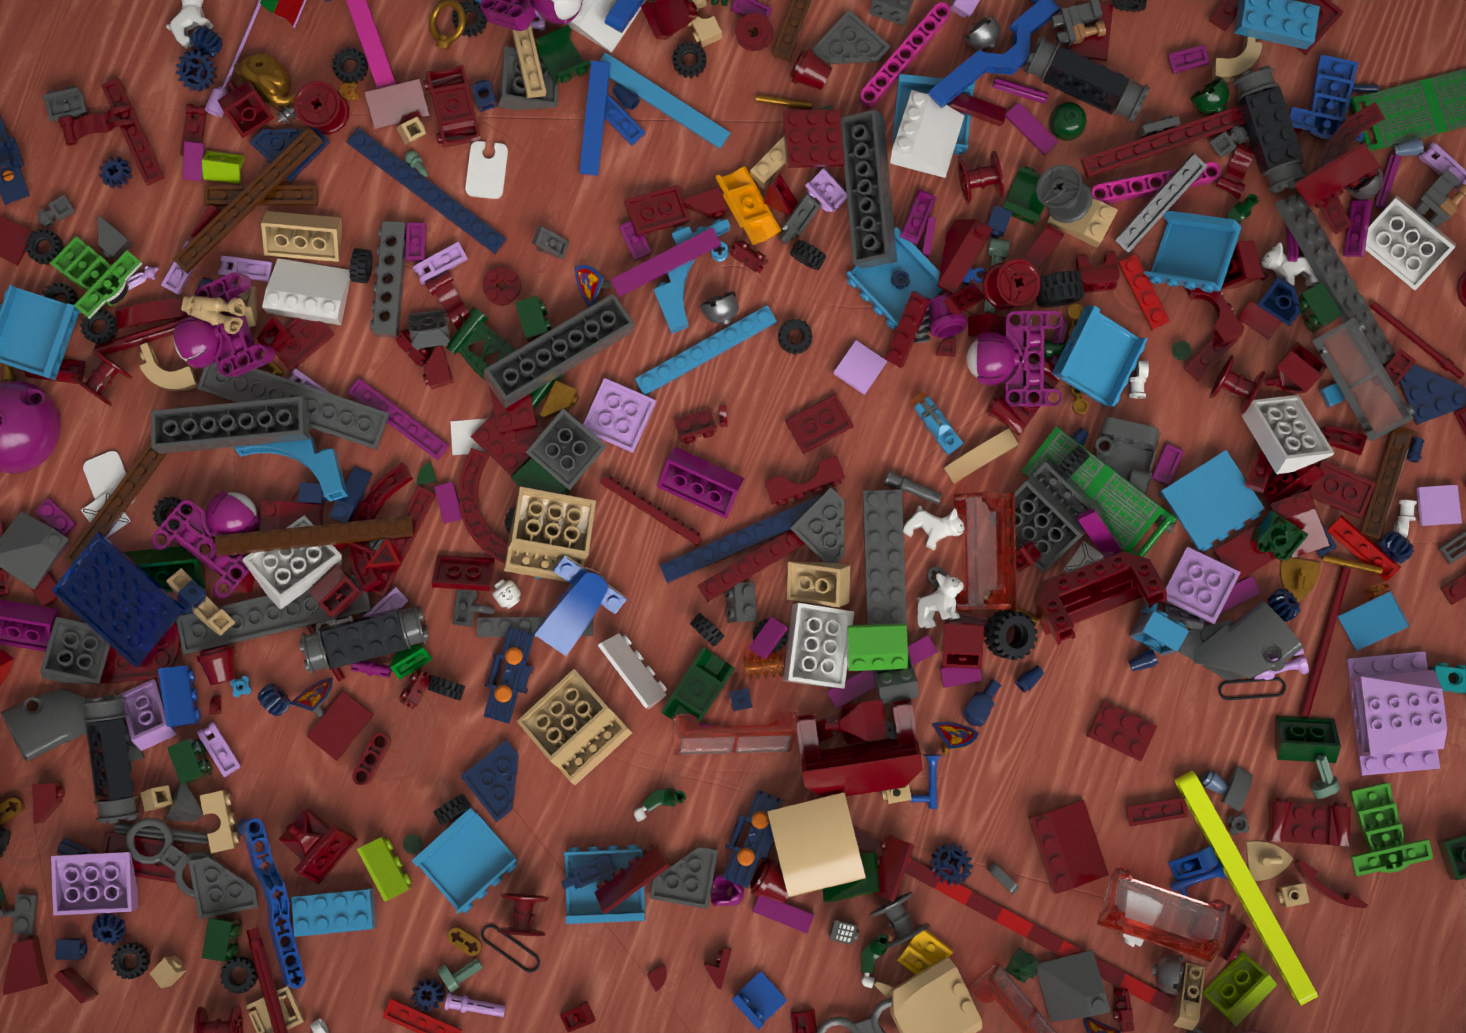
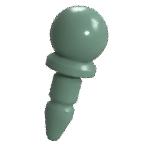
M414 150L408 151L405 154L406 163L411 168L417 169L421 175L427 177V170L422 165L423 161L419 154Z

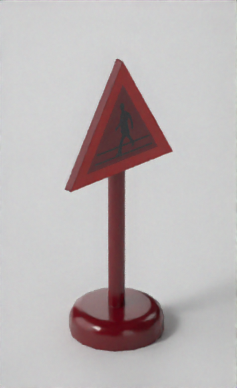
M388 538L378 551L357 542L333 544L337 551L346 549L350 544L374 555L365 569L402 566Z

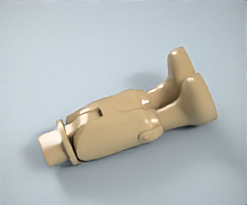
M185 296L181 310L187 312L190 316L210 322L212 325L224 324V329L227 333L235 334L241 328L243 320L237 317L225 316L221 312L225 311L243 316L245 314V304L242 299L236 297L232 298L229 303H226L220 297Z

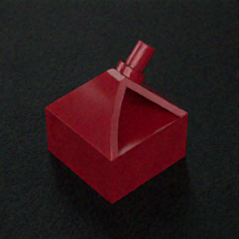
M250 80L239 87H236L233 81H229L226 85L231 92L217 100L242 138L274 119L269 108Z
M1254 240L1237 241L1221 290L1235 289L1258 279L1262 281L1267 279L1268 275L1260 265Z
M1296 342L1282 357L1276 367L1278 376L1276 378H1266V386L1280 387L1288 392L1306 393L1320 379L1327 366L1299 342Z
M882 700L842 705L839 719L835 720V722L825 723L826 731H840L847 744L887 739Z
M304 809L296 820L286 827V831L279 840L303 860L331 827L312 810Z

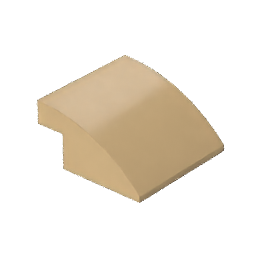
M520 487L512 520L504 571L568 582L553 572V568L564 554L584 567V562L589 555L596 501Z
M575 669L517 720V723L550 762L557 766L574 785L580 782L632 734L631 730Z
M845 793L767 811L788 897L865 879Z

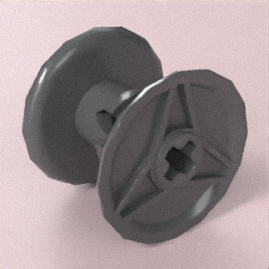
M1069 165L1051 167L1041 175L1037 182L1036 193L1038 200L1044 206H1047L1049 215L1054 220L1061 223H1072L1080 220L1088 213L1092 205V192L1082 182L1080 173L1074 167Z
M912 891L895 898L894 902L889 901L869 914L875 917L885 913L890 921L888 925L893 927L897 937L889 941L887 949L909 940L930 926L928 923H923L914 927L909 918L911 914L906 912L902 903L912 897Z

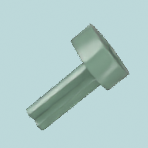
M1318 755L1315 762L1321 779L1315 781L1311 785L1314 797L1321 799L1338 792L1340 786L1337 778L1332 775L1326 755Z
M476 958L453 974L446 964L439 967L437 971L449 991L453 992L460 987L459 984L481 970L483 966Z

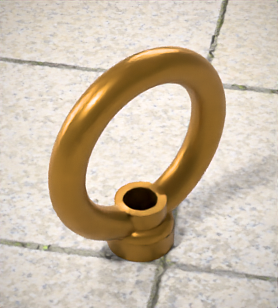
M442 0L433 8L430 14L429 29L432 37L436 40V47L450 49L451 43L458 40L465 29L466 14L462 5L456 0ZM445 7H453L457 11L459 18L458 26L450 36L440 35L436 27L437 17Z

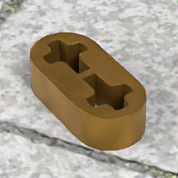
M10 798L0 804V814L4 812V815L0 817V826L23 812L25 804L22 799ZM12 802L18 803L17 810L8 811L13 806Z
M455 927L448 932V941L464 953L475 956L481 952L483 948L481 940L463 928ZM459 931V936L463 938L464 941H461L459 939L454 941V936L452 935V933H456ZM466 941L471 944L476 942L478 950L471 952L470 946L466 944Z

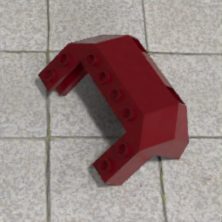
M1119 551L1046 579L1036 597L1035 608L1045 636L1052 634L1057 645H1059L1063 640L1076 638L1072 628L1078 622L1143 597L1150 609L1154 604L1162 601L1163 603L1167 602V592L1150 559Z
M911 699L892 702L897 733L896 739L820 750L815 714L795 716L805 788L822 797L845 793V796L905 788L923 770Z

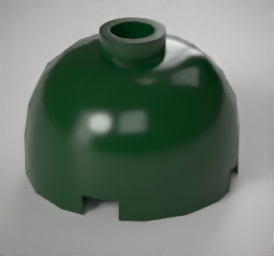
M1219 78L1205 85L1206 88L1201 91L1198 90L1190 97L1193 105L1200 112L1211 113L1214 111L1216 114L1225 109L1224 104L1229 99V89L1223 78Z
M1064 102L1056 106L1051 112L1048 121L1049 129L1056 135L1057 139L1073 141L1085 131L1087 125L1086 113L1080 105L1073 102Z

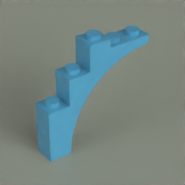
M718 219L709 227L701 226L695 229L694 233L691 232L690 227L685 228V226H681L674 230L672 238L677 246L712 227L717 237L730 231V224L728 219ZM695 259L667 273L670 283L662 282L656 285L657 288L654 289L655 296L671 334L689 328L683 298L687 276Z
M311 435L310 440L234 447V450L240 457L251 454L271 453L297 460L315 474L320 482L323 494L329 502L348 496L337 453L333 448L323 449L318 453L315 440Z

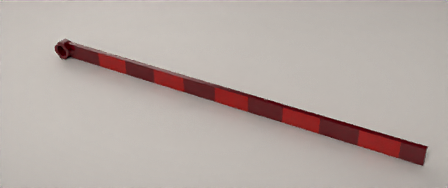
M853 827L858 848L867 853L875 852L877 857H881L883 849H881L882 842ZM909 858L904 873L1061 957L1083 952V950L960 884L955 886L953 882L948 886L947 881L940 883L941 878L934 877L936 871L933 872L930 868ZM1095 957L1102 979L1118 988H1127L1133 996L1168 1013L1174 1001L1173 998Z

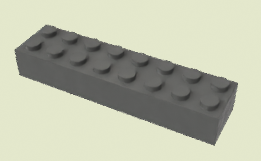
M876 110L842 117L841 129L853 264L861 269L897 262L884 116Z
M613 293L484 369V379L503 407L507 408L631 334L635 323Z
M302 396L151 411V448L159 454L310 440L309 403Z
M902 490L863 491L867 625L906 623L907 626Z

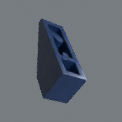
M354 467L345 483L348 496L335 501L329 518L340 523L352 522L372 478V473Z

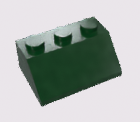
M1291 716L1275 717L1274 746L1277 760L1315 762L1318 755H1326L1328 763L1337 762L1341 744L1335 719Z

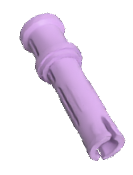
M448 992L445 1010L450 1008L461 1010V1013L471 1011L503 1018L506 1005L469 999L468 995L462 997Z

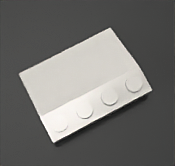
M582 0V7L578 15L571 22L565 24L612 53L640 12L641 7L622 33L604 23L606 16L617 0Z
M911 90L892 149L890 164L946 178L964 115L948 105L940 108L928 94Z
M1396 195L1369 226L1365 250L1412 289L1416 290L1456 247V243Z
M278 258L265 291L262 308L268 314L341 325L351 280L350 270Z
M1299 395L1253 400L1247 411L1241 415L1276 474L1294 472L1334 454V451Z
M304 515L287 528L314 525ZM333 545L250 553L242 560L267 596L281 610L318 583L337 564L341 566L342 555Z
M803 603L792 604L783 681L844 689L848 664L847 626L853 625L854 611Z
M618 633L598 645L646 709L649 710L667 696L665 693L667 688L661 681L656 682L653 678L655 675L654 671L649 665L647 667L643 665L641 661L644 658L638 650L634 652L631 649L630 645L632 643L626 635L621 636Z

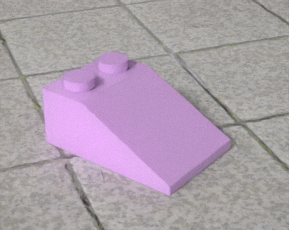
M155 678L121 693L123 697H126V700L123 702L125 713L128 714L125 718L131 740L141 751L177 735L175 727L166 726L162 693Z

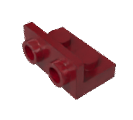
M711 409L674 420L680 442H685V444L695 442L696 438L701 436L703 438L712 437L714 432H717Z

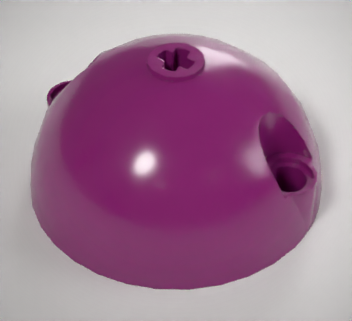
M11 380L0 382V419H2L0 420L2 421L0 425V472L11 474L26 472L42 464L56 447L61 428L59 412L52 398L38 386L24 381ZM41 395L42 400L40 403L37 404L36 398L37 396Z

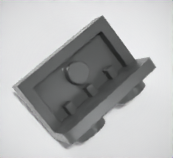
M873 0L869 13L904 26L914 0Z
M70 86L63 91H49L46 95H42V100L46 102L51 122L59 121V118L66 116L77 117L88 114L84 92L79 87Z
M1166 116L1158 122L1151 120L1143 123V126L1137 132L1139 139L1179 126L1181 124L1179 116L1174 118Z
M754 582L740 583L724 593L726 599L725 615L728 623L757 621Z

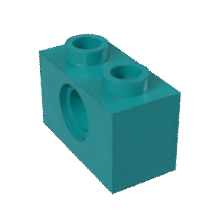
M1437 663V666H1430V670H1434L1443 692L1466 694V665H1456V668H1451L1447 663ZM1450 673L1455 676L1453 683L1448 680Z

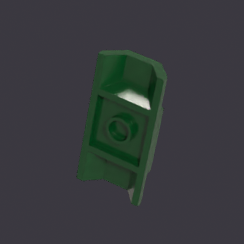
M703 647L661 710V713L691 733H694L735 670V667Z

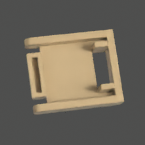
M286 986L278 990L277 994L287 1030L305 1022L291 987ZM264 997L247 1005V1009H251L254 1006L256 1010L248 1013L256 1032L274 1033ZM286 997L289 998L296 1014L292 1017L283 1000Z

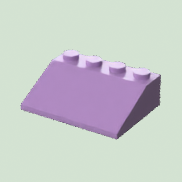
M131 852L51 856L53 915L132 912L138 909V888Z

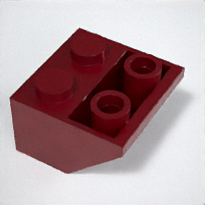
M338 564L309 590L316 602L334 619L364 593Z
M944 622L942 667L982 669L984 623Z

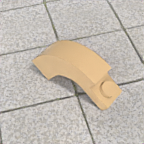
M1244 36L1243 52L1241 55L1231 59H1215L1212 64V81L1223 78L1225 82H1231L1242 77L1241 74L1249 71L1257 61L1263 42H1257L1258 39Z
M148 343L140 345L142 350L140 356L145 363L140 365V368L151 382L172 392H186L198 387L199 381L193 368L187 366L173 372L165 371L159 365L153 347Z

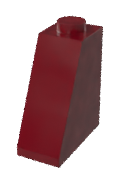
M30 935L19 938L18 943L12 944L3 995L48 984L38 938L31 939Z

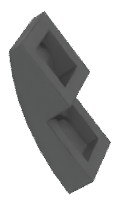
M1235 766L1227 781L1229 787L1221 802L1237 811H1241L1249 793L1253 775Z

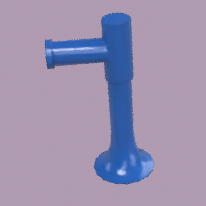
M923 754L929 763L928 795L911 794V803L928 802L929 809H937L936 771L938 759L943 755Z
M1219 861V864L1213 870L1171 883L1170 887L1172 892L1179 890L1183 906L1187 907L1192 905L1186 890L1187 887L1212 878H1224L1226 880V876Z

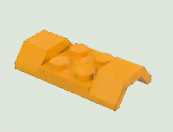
M746 166L732 174L723 177L717 175L715 177L724 192L723 197L739 226L744 228L753 245L767 241L781 232L769 207L764 204L765 200Z

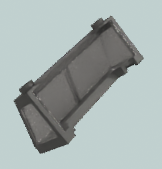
M1354 317L1314 339L1313 343L1372 442L1414 419L1412 415L1415 412L1410 403L1406 405L1364 335L1363 330L1366 328L1360 319L1356 320Z

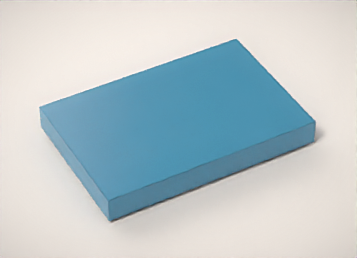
M1392 591L1338 616L1356 651L1410 626Z

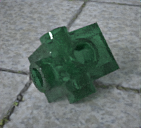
M1019 947L1012 955L1004 971L1012 975L1016 980L1025 983L1029 978L1033 979L1038 972L1036 966L1039 960Z

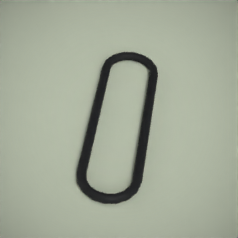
M1276 677L1269 680L1226 681L1219 686L1218 692L1224 700L1279 697L1285 693L1286 684L1282 679ZM1274 680L1280 681L1283 684V690L1279 694L1228 698L1223 696L1221 692L1222 687L1226 684Z
M487 925L482 929V940L521 969L532 973L539 968V957L508 934L503 935L536 958L537 966L534 969L529 970L487 941L484 937L485 930L487 928L498 930L497 926Z

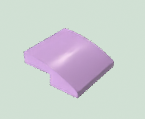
M856 340L833 374L865 395L888 361Z
M1458 485L1416 488L1420 526L1462 523Z

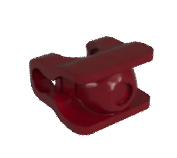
M1114 250L1106 251L1104 264L1101 266L1090 264L1085 253L1077 254L1075 262L1076 271L1081 274L1084 293L1116 289L1120 273Z

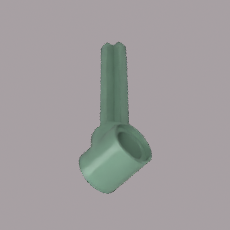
M990 238L988 255L991 257L990 267L997 263H1002L1003 259L1007 258L1010 241ZM985 298L984 312L994 313L995 307Z

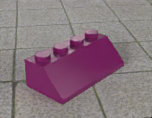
M674 447L666 461L657 487L727 519L745 478Z
M0 600V644L46 652L56 617H59L58 609Z

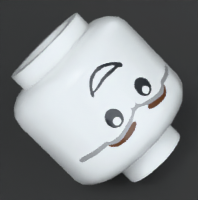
M502 579L494 585L496 589L493 591L492 596L501 607L509 609L520 601L521 591L512 580L504 581Z

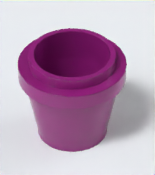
M951 295L938 296L929 303L931 322L929 329L931 335L937 338L955 336L961 333L968 324L965 315L960 313L955 316L947 309L943 301Z

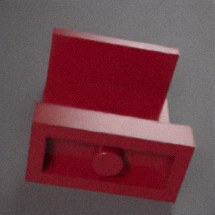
M657 0L655 3L645 2L640 6L655 38L667 40L699 17L697 6L692 0Z
M1206 902L1186 935L1231 963L1232 959L1236 960L1239 956L1241 944L1246 943L1249 939L1251 928L1233 919L1213 904Z

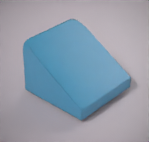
M1337 383L1319 391L1327 408L1345 400Z

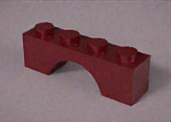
M1183 286L1191 300H1204L1215 308L1218 320L1213 326L1212 333L1221 347L1242 336L1244 324L1234 315L1232 305L1226 303L1222 290L1209 293L1201 290V288L1191 290Z
M834 456L820 461L816 476L807 483L795 484L781 475L765 481V487L772 505L777 504V507L787 504V500L794 497L795 500L806 497L805 493L813 491L815 494L823 491L824 487L830 484L831 487L842 484L841 480L845 479V475L838 457Z

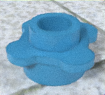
M247 676L230 682V685L233 686L232 694L234 697L244 694L249 695L252 691Z

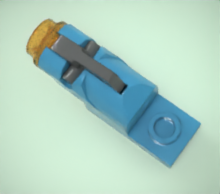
M921 392L911 400L912 407L925 423V428L947 455H950L963 445L961 439L952 429V425L927 394L925 395Z

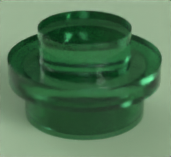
M1178 341L1172 347V355L1178 360H1185L1191 354V347L1185 341Z
M408 835L403 840V849L409 854H416L422 848V840L417 835Z

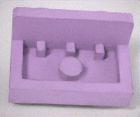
M823 168L811 182L805 184L808 188L807 192L813 198H817L821 202L820 206L827 212H835L847 200V190L826 168Z

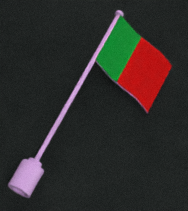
M306 0L258 1L223 87L212 90L205 107L206 112L216 117H223L224 111L217 100L229 93L226 90V84L231 78L234 65L239 59L261 5L270 13L287 20L295 28Z

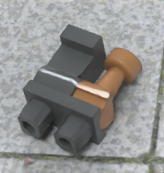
M1091 0L1089 3L1063 8L1060 13L1051 17L1053 28L1059 26L1063 28V31L1057 32L1055 35L1057 44H1067L1070 47L1074 44L1082 43L1085 37L1097 34L1098 37L1106 35L1104 21H1100L1102 10L1099 0ZM1095 22V26H1084V24Z
M1446 169L1420 198L1421 201L1415 210L1423 216L1431 209L1435 214L1428 221L1437 227L1444 221L1447 222L1456 212L1458 204L1466 197V185L1461 183L1457 187L1459 192L1452 198L1448 197L1447 194L1457 185L1460 179Z

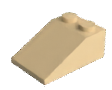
M1092 199V205L1088 213L1080 220L1072 223H1061L1050 216L1047 223L1098 248L1118 210L1102 201Z
M788 562L787 600L841 607L849 603L850 565L827 562Z

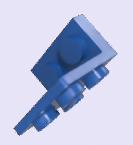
M761 971L732 997V1001L758 1030L787 1001Z

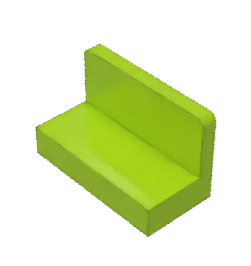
M207 150L202 158L203 179L240 184V169L245 162L244 155Z

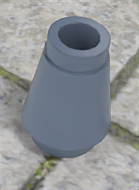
M1414 137L1394 145V153L1399 156H1418L1419 153L1424 152L1421 138Z
M1207 770L1200 780L1203 787L1223 796L1229 787L1215 771Z

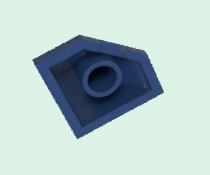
M1279 276L1270 284L1257 305L1288 326L1292 324L1301 312L1295 286Z

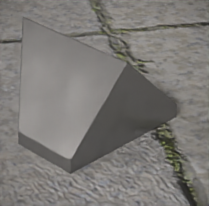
M179 784L174 789L171 796L173 804L167 806L162 821L195 822L203 816L202 809L186 784Z

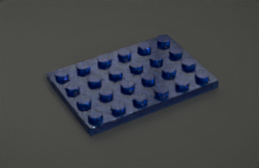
M98 532L51 590L135 668L141 665L185 610L179 602L101 532Z

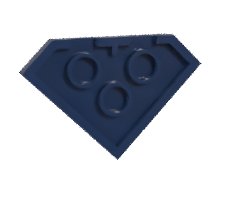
M316 128L310 129L322 139L323 143L287 177L290 182L330 144V141ZM262 129L249 143L272 163L306 129Z
M1412 365L1398 383L1406 403H1410L1415 412L1412 415L1415 425L1466 407V390L1464 386L1416 365Z
M505 740L461 775V778L496 822L513 810L519 754L508 740Z

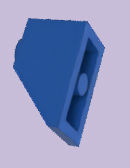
M1211 846L1195 850L1168 862L1176 881L1207 872L1219 864Z

